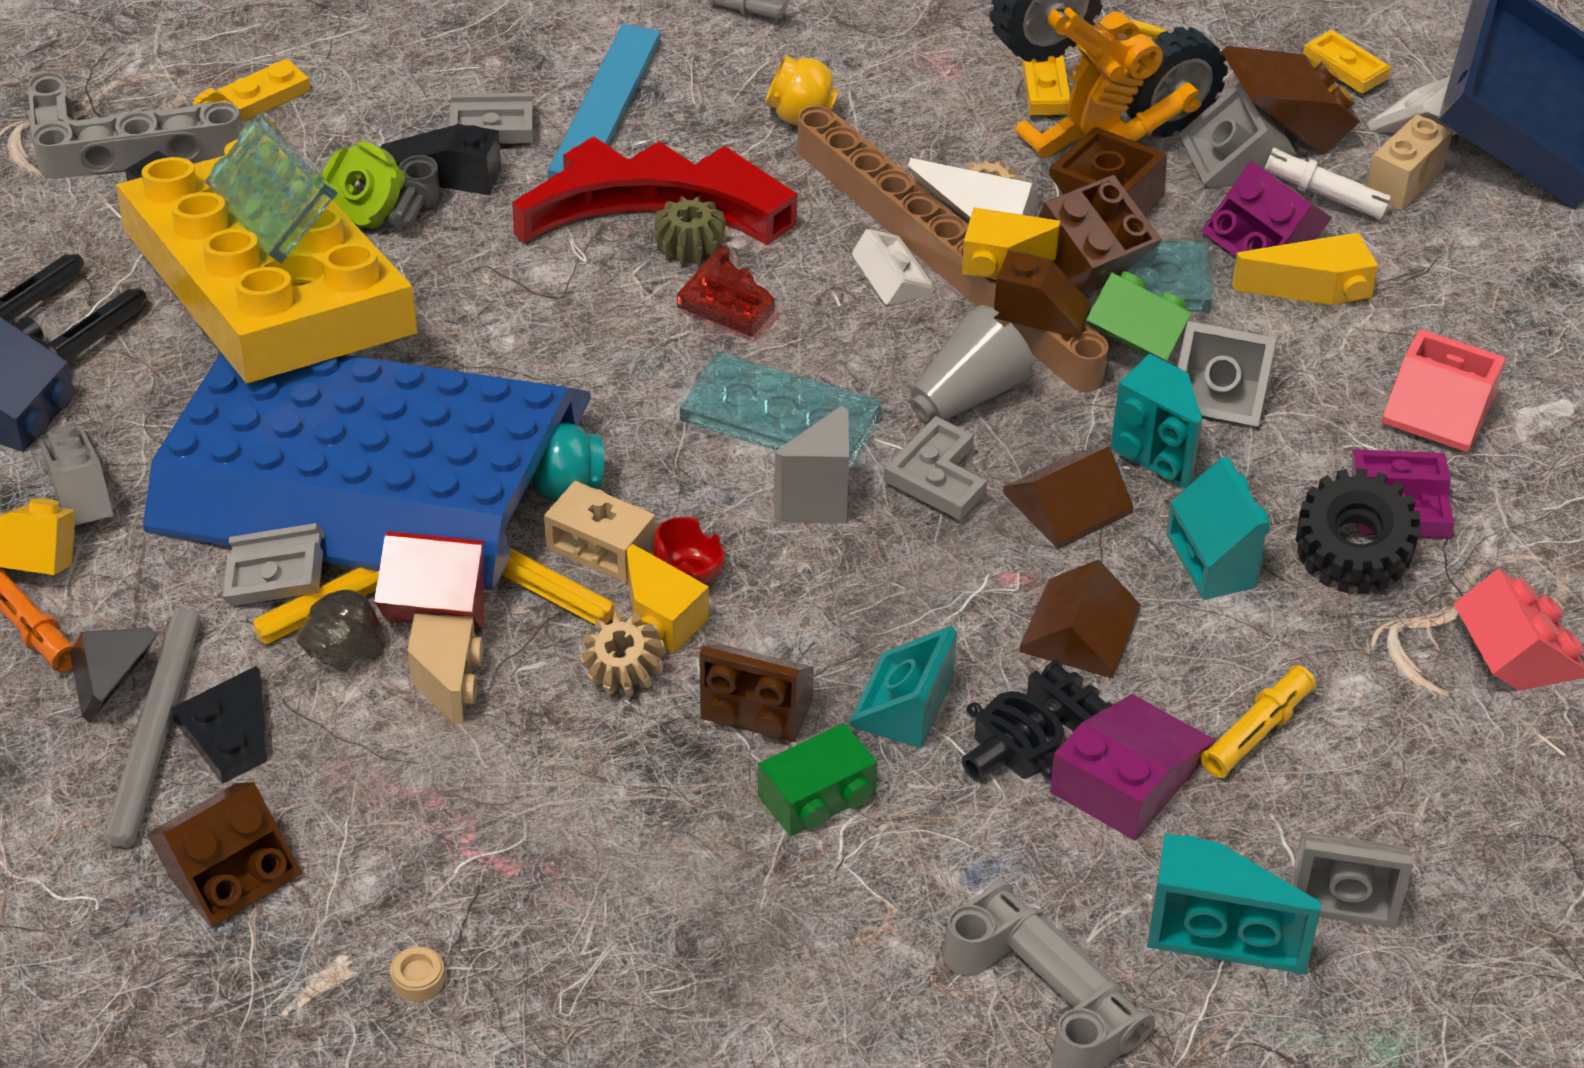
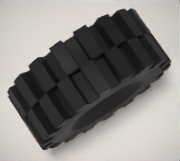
M1357 468L1356 476L1349 477L1347 469L1337 471L1335 481H1332L1328 475L1321 478L1318 489L1312 486L1307 492L1306 501L1302 502L1296 533V542H1299L1297 552L1300 560L1307 558L1305 569L1311 575L1318 570L1321 572L1319 582L1327 587L1334 580L1339 582L1337 591L1348 593L1349 585L1358 586V594H1369L1370 584H1375L1378 591L1388 588L1390 577L1395 582L1403 577L1405 568L1409 569L1413 561L1421 520L1419 511H1414L1416 501L1411 494L1402 498L1404 486L1397 480L1392 486L1387 485L1388 475L1378 472L1376 478L1373 479L1367 477L1368 469ZM1349 523L1363 524L1375 532L1376 538L1374 541L1366 544L1351 543L1339 534V528Z

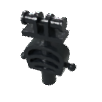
M1053 660L1045 667L1042 674L1035 670L1029 675L1027 695L1008 691L997 695L984 709L977 702H972L967 706V714L970 717L976 718L974 738L980 745L962 757L963 768L973 780L978 782L1004 764L1022 779H1028L1041 772L1045 779L1050 780L1052 777L1054 753L1064 743V728L1062 724L1074 732L1082 722L1113 704L1111 702L1106 703L1099 697V690L1093 685H1087L1082 689L1083 677L1077 672H1067L1062 668L1063 665L1060 661Z

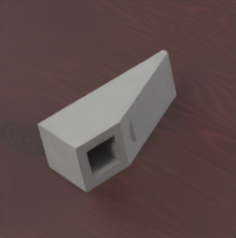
M71 425L61 426L48 431L47 437L39 438V446L56 499L59 502V508L76 510L75 526L114 516L100 461L84 428L75 429Z

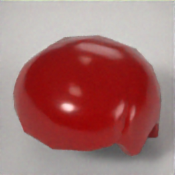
M673 517L661 522L654 533L653 556L703 584L713 581L720 575L725 564L726 554L720 544L719 535L706 536L701 530L698 519L693 517Z

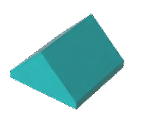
M948 626L882 652L849 723L855 729L922 748L954 678L957 631L952 626Z

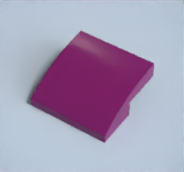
M1352 450V477L1356 476L1357 468L1368 469L1367 477L1373 479L1376 478L1378 472L1388 475L1387 485L1392 486L1397 480L1404 486L1402 498L1409 494L1412 495L1416 501L1414 511H1419L1421 519L1418 537L1452 538L1454 520L1448 497L1451 478L1445 453ZM1356 523L1358 534L1376 535L1369 527Z

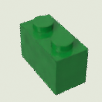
M841 723L758 763V797L787 834L792 836L807 828L818 827L827 818L850 807H858L868 801L870 797L876 795L878 762L845 723Z

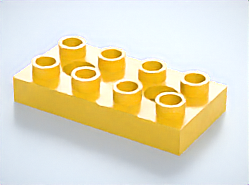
M248 136L236 139L224 148L225 156L195 164L190 160L178 157L158 159L150 162L142 169L141 178L116 184L123 230L246 384L418 333L413 286L278 142H274L270 138Z

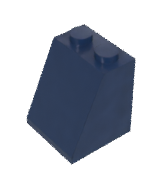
M0 317V445L24 453L32 442L45 432L48 424L56 415L70 404L75 395L74 386L71 381L67 361Z

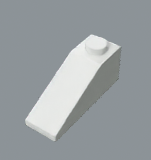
M910 158L908 166L915 180L968 224L973 207L1035 216L1039 197L1032 183Z

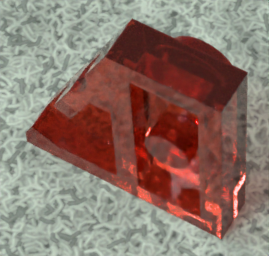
M720 246L677 293V307L753 337L775 312V298L764 287L757 285L754 282V277L745 268L738 270L730 262V252Z

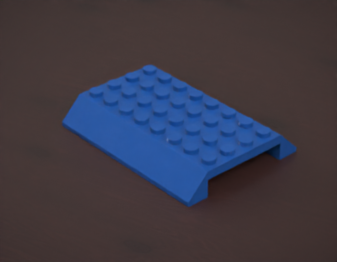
M220 353L152 459L143 528L146 533L232 547L229 544V537L317 523L325 532V538L321 539L320 548L323 550L322 562L356 568L363 567L364 569L380 571L387 531L483 540L484 589L494 591L511 557L505 529L541 461L559 423L578 425L591 399L590 391L352 355H342L246 384L225 356Z

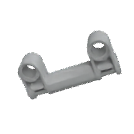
M1005 879L992 883L981 894L964 905L955 908L950 913L947 921L943 951L944 962L949 969L965 976L977 975L1011 951H1014L1074 1007L1066 1011L1058 1022L1052 1053L1054 1068H1104L1121 1055L1136 1049L1152 1031L1155 1017L1147 1010L1140 1012L1122 995L1123 988L1116 981H1113L1062 934L1038 909L1028 908L1013 894V886Z

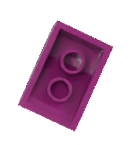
M1131 694L1082 722L1054 753L1050 793L1136 841L1201 764V754L1208 750L1217 740Z

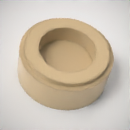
M411 947L400 952L393 959L390 966L393 990L401 998L413 1002L425 1001L436 996L445 983L444 963L441 956L427 947Z

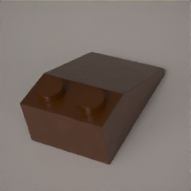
M1226 46L1221 51L1251 100L1321 154L1327 153L1361 122L1351 108L1355 104L1354 99L1343 87L1335 84L1339 77L1326 62L1321 61L1317 64L1305 54Z

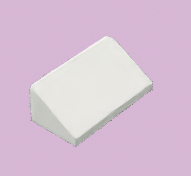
M872 229L865 230L853 249L852 255L884 304L895 305L931 295L934 292V285L900 236Z

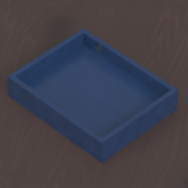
M1472 0L1438 121L1572 209L1577 208L1584 201V32L1536 0Z

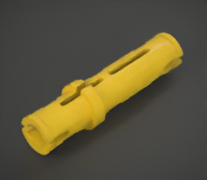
M1300 665L1292 666L1272 688L1262 689L1255 697V704L1208 750L1201 754V763L1206 771L1216 778H1225L1230 770L1276 725L1281 726L1292 717L1293 708L1316 688V680L1311 672Z

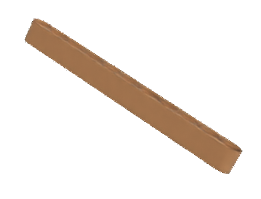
M811 105L800 110L798 114L797 148L801 157L891 234L900 236L912 252L975 306L985 305L994 309L996 280L962 274L963 246L969 224L831 109L821 105ZM995 319L1003 327H1005L1009 323L1007 321ZM1011 323L1027 342L1032 354L1070 387L1082 392H1091L1103 385L1109 346L1106 339L1089 324L1085 323L1078 339Z

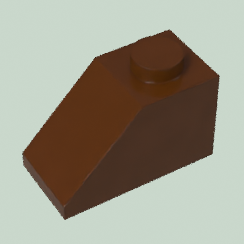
M1009 250L996 278L994 310L999 312V314L994 318L1079 339L1090 314L1092 303L1052 260Z

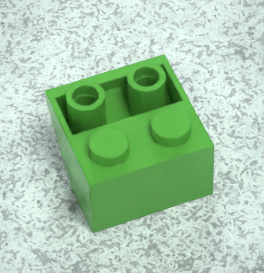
M1123 271L1121 277L1111 272L1086 323L1093 329L1146 356L1150 353L1168 362L1185 332L1187 321H1190L1192 313L1185 308L1187 303L1163 291L1161 297L1146 290V281L1129 272Z

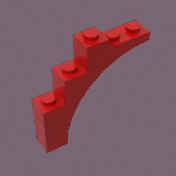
M593 136L563 155V171L553 175L549 180L512 202L513 233L526 243L552 228L582 218L614 212L660 211L664 209L665 203L668 201L678 203L681 196L686 200H694L699 196L702 203L709 201L715 203L716 209L723 212L726 226L742 231L761 243L768 245L796 226L798 194L726 146L721 147L709 156H705L697 164H693L660 141L637 153L633 158L627 159Z

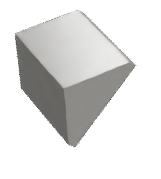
M1187 321L1178 368L1189 374L1201 416L1259 427L1269 386L1277 341L1276 337Z
M840 406L775 451L774 518L778 521L847 523L849 410L844 406Z

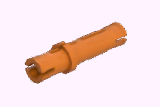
M0 569V611L21 633L22 642L31 651L39 652L54 671L57 670L59 673H63L72 669L70 653L74 645L60 632L59 622L50 614H43L29 597L7 576V573Z

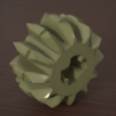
M681 196L678 203L668 201L665 203L663 210L657 211L654 220V241L657 245V250L664 252L666 260L678 258L681 265L686 261H694L699 265L702 258L714 260L716 252L723 250V245L726 241V220L723 217V212L716 209L714 202L702 203L699 196L694 200H686Z

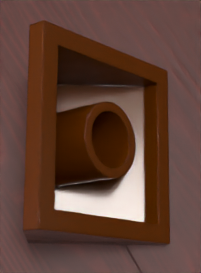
M1109 446L1077 451L1003 486V494L1057 549L1133 513L1131 499Z
M1099 559L1048 580L1021 642L1019 652L1049 661L1058 660L1063 665L1113 679L1140 612L1141 605Z

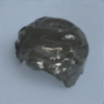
M349 589L326 594L310 607L306 621L299 629L296 638L297 643L311 658L318 659L325 665L329 664L340 672L349 671L350 666L361 658H369L375 661L384 653L383 649L386 647L385 635L373 605L364 595Z

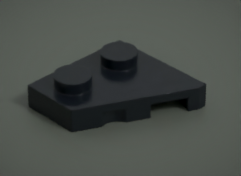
M257 666L172 707L175 723L222 784L267 761L264 734L265 720L262 703L263 689L260 670Z

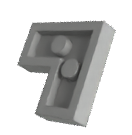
M937 416L884 467L883 481L959 520H962L986 494L987 480L957 466L973 448L974 435Z

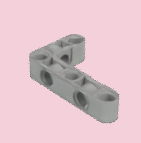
M43 72L33 76L28 83L30 130L39 171L47 178L61 179L124 171L157 150L167 157L184 158L191 162L210 160L225 156L224 148L226 145L236 139L243 138L239 109L233 103L212 102L196 104L190 107L166 110L155 109L76 121L73 117L70 96L68 95L64 76L56 72Z

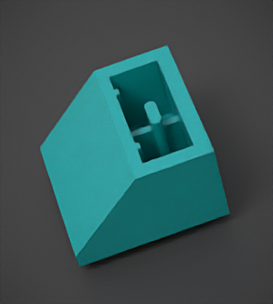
M1149 353L1118 384L1110 449L1121 454L1123 457L1146 467L1185 489L1193 481L1202 424L1201 412L1189 374Z
M1229 457L1218 459L1171 501L1166 536L1203 600L1256 588L1259 567H1262L1264 563L1263 545L1265 535L1270 530V522L1266 510L1262 506H1258L1252 497L1246 477L1242 473L1239 474Z

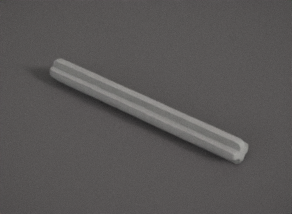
M179 607L173 612L105 832L108 837L107 842L112 847L130 848L135 843L172 720V707L176 706L201 623L198 618L199 613L194 608L185 609Z

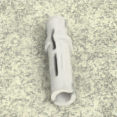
M1273 147L1264 170L1275 177L1297 185V190L1305 193L1307 189L1363 212L1379 221L1381 220L1391 195L1376 191L1317 166L1318 162L1310 159L1307 162Z

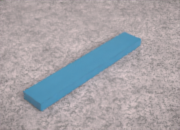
M628 24L621 25L548 169V180L553 175L563 171V155L591 137L595 136L610 146L660 44V30Z

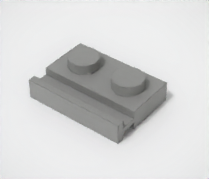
M533 92L451 94L449 126L463 124L499 130L500 143H533Z
M317 523L229 537L232 551L231 555H227L223 599L230 606L319 593L323 550L320 548L321 539L325 538L323 529Z

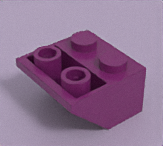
M1250 161L1201 231L1236 257L1237 252L1315 240L1332 217L1275 176Z

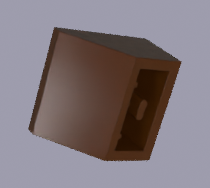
M1114 174L1045 202L1038 216L1039 218L1060 221L1057 255L1053 262L1083 295L1103 288L1111 272L1121 277L1123 271L1127 272L1157 247L1162 240Z
M723 644L703 646L700 652L701 719L714 722L720 726H731L759 733L768 738H779L796 742L813 700L814 667Z
M254 782L235 783L147 833L171 881L211 927L302 874Z

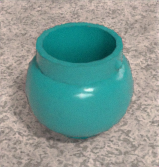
M559 423L531 478L535 490L541 496L557 501L574 481L591 488L600 489L604 471V446L601 436L599 434H587L583 428L574 424Z

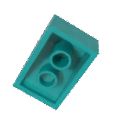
M1165 833L1147 948L1306 975L1322 902L1220 842L1204 840L1190 835L1180 836Z

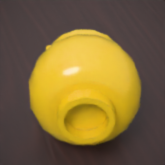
M785 55L772 80L764 104L775 108V112L782 120L798 126V114L805 107L821 105L832 110L839 89L832 87L834 76L832 71L822 62L808 57L796 60Z

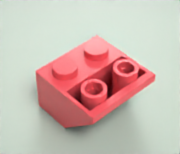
M1419 329L1404 357L1381 423L1469 452L1497 396L1506 357Z
M1498 568L1453 603L1492 674L1516 690L1520 691L1584 677V662L1580 657L1584 653V648L1576 636L1568 629H1564L1559 621L1564 617L1562 610L1549 595L1544 594L1542 597L1537 595L1533 587L1523 577L1515 580Z

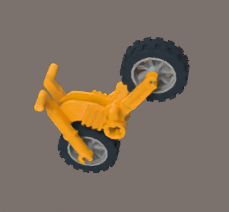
M1101 0L991 1L994 5V10H991L989 14L990 21L994 24L992 30L1017 57L1020 56L1027 62H1031L1032 59H1035L1037 62L1048 61V57L1054 56L1058 58L1064 55L1065 49L1070 46L1072 48L1076 46L1082 54L1079 59L1080 65L1076 64L1074 67L1076 72L1071 73L1069 76L1074 81V85L1067 105L1068 116L1043 134L1026 120L1020 121L1015 127V133L1026 141L1040 157H1050L1071 142L1077 141L1086 135L1095 126L1135 142L1144 136L1152 135L1157 137L1160 133L1163 137L1172 136L1173 131L1178 130L1181 132L1217 101L1215 97L1218 92H1222L1225 85L1223 77L1227 76L1228 67L1223 63L1226 61L1225 57L1209 38L1193 27H1189L1188 30L1184 27H1176L1171 33L1164 31L1157 35V40L1152 41L1147 35L1139 34L1137 25L1122 12L1109 13L1098 22L1095 19V15H1100L1103 5L1100 3ZM1032 19L1027 26V20ZM1120 110L1125 111L1132 120L1124 124L1121 120Z

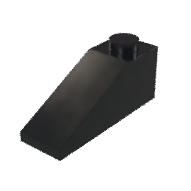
M456 124L384 143L380 147L393 156L397 166L405 159L416 155H425L434 159L438 165L440 188L490 195L502 170L499 130L482 128L475 125Z

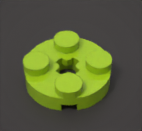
M357 142L356 144L358 145L349 149L343 147L331 156L323 169L320 187L358 228L376 229L381 226L384 219L395 206L400 189L405 183V175L398 168L395 159L389 152L368 142ZM366 178L364 190L357 195L358 188L354 186L356 181Z

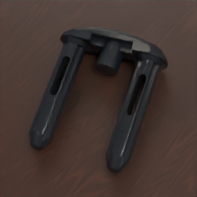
M78 254L63 255L26 281L9 290L0 297V317L10 322L80 274L84 266L83 258ZM139 288L127 289L49 343L43 341V331L32 318L27 317L14 327L68 362L140 312L147 301V295Z

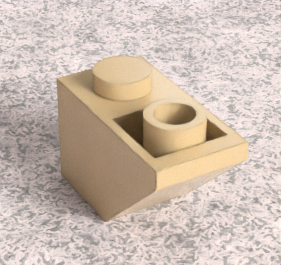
M414 614L407 650L411 683L453 723L464 724L467 704H475L477 675L472 674L473 666L481 667L483 637H475L473 617Z

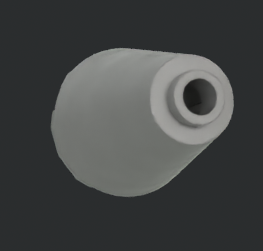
M985 305L973 308L911 388V407L923 421L928 422L935 416L946 421L1026 382L1034 375L1035 371H1029V368L1035 364L1027 342L1010 322L1005 327L997 322L994 317L999 312Z

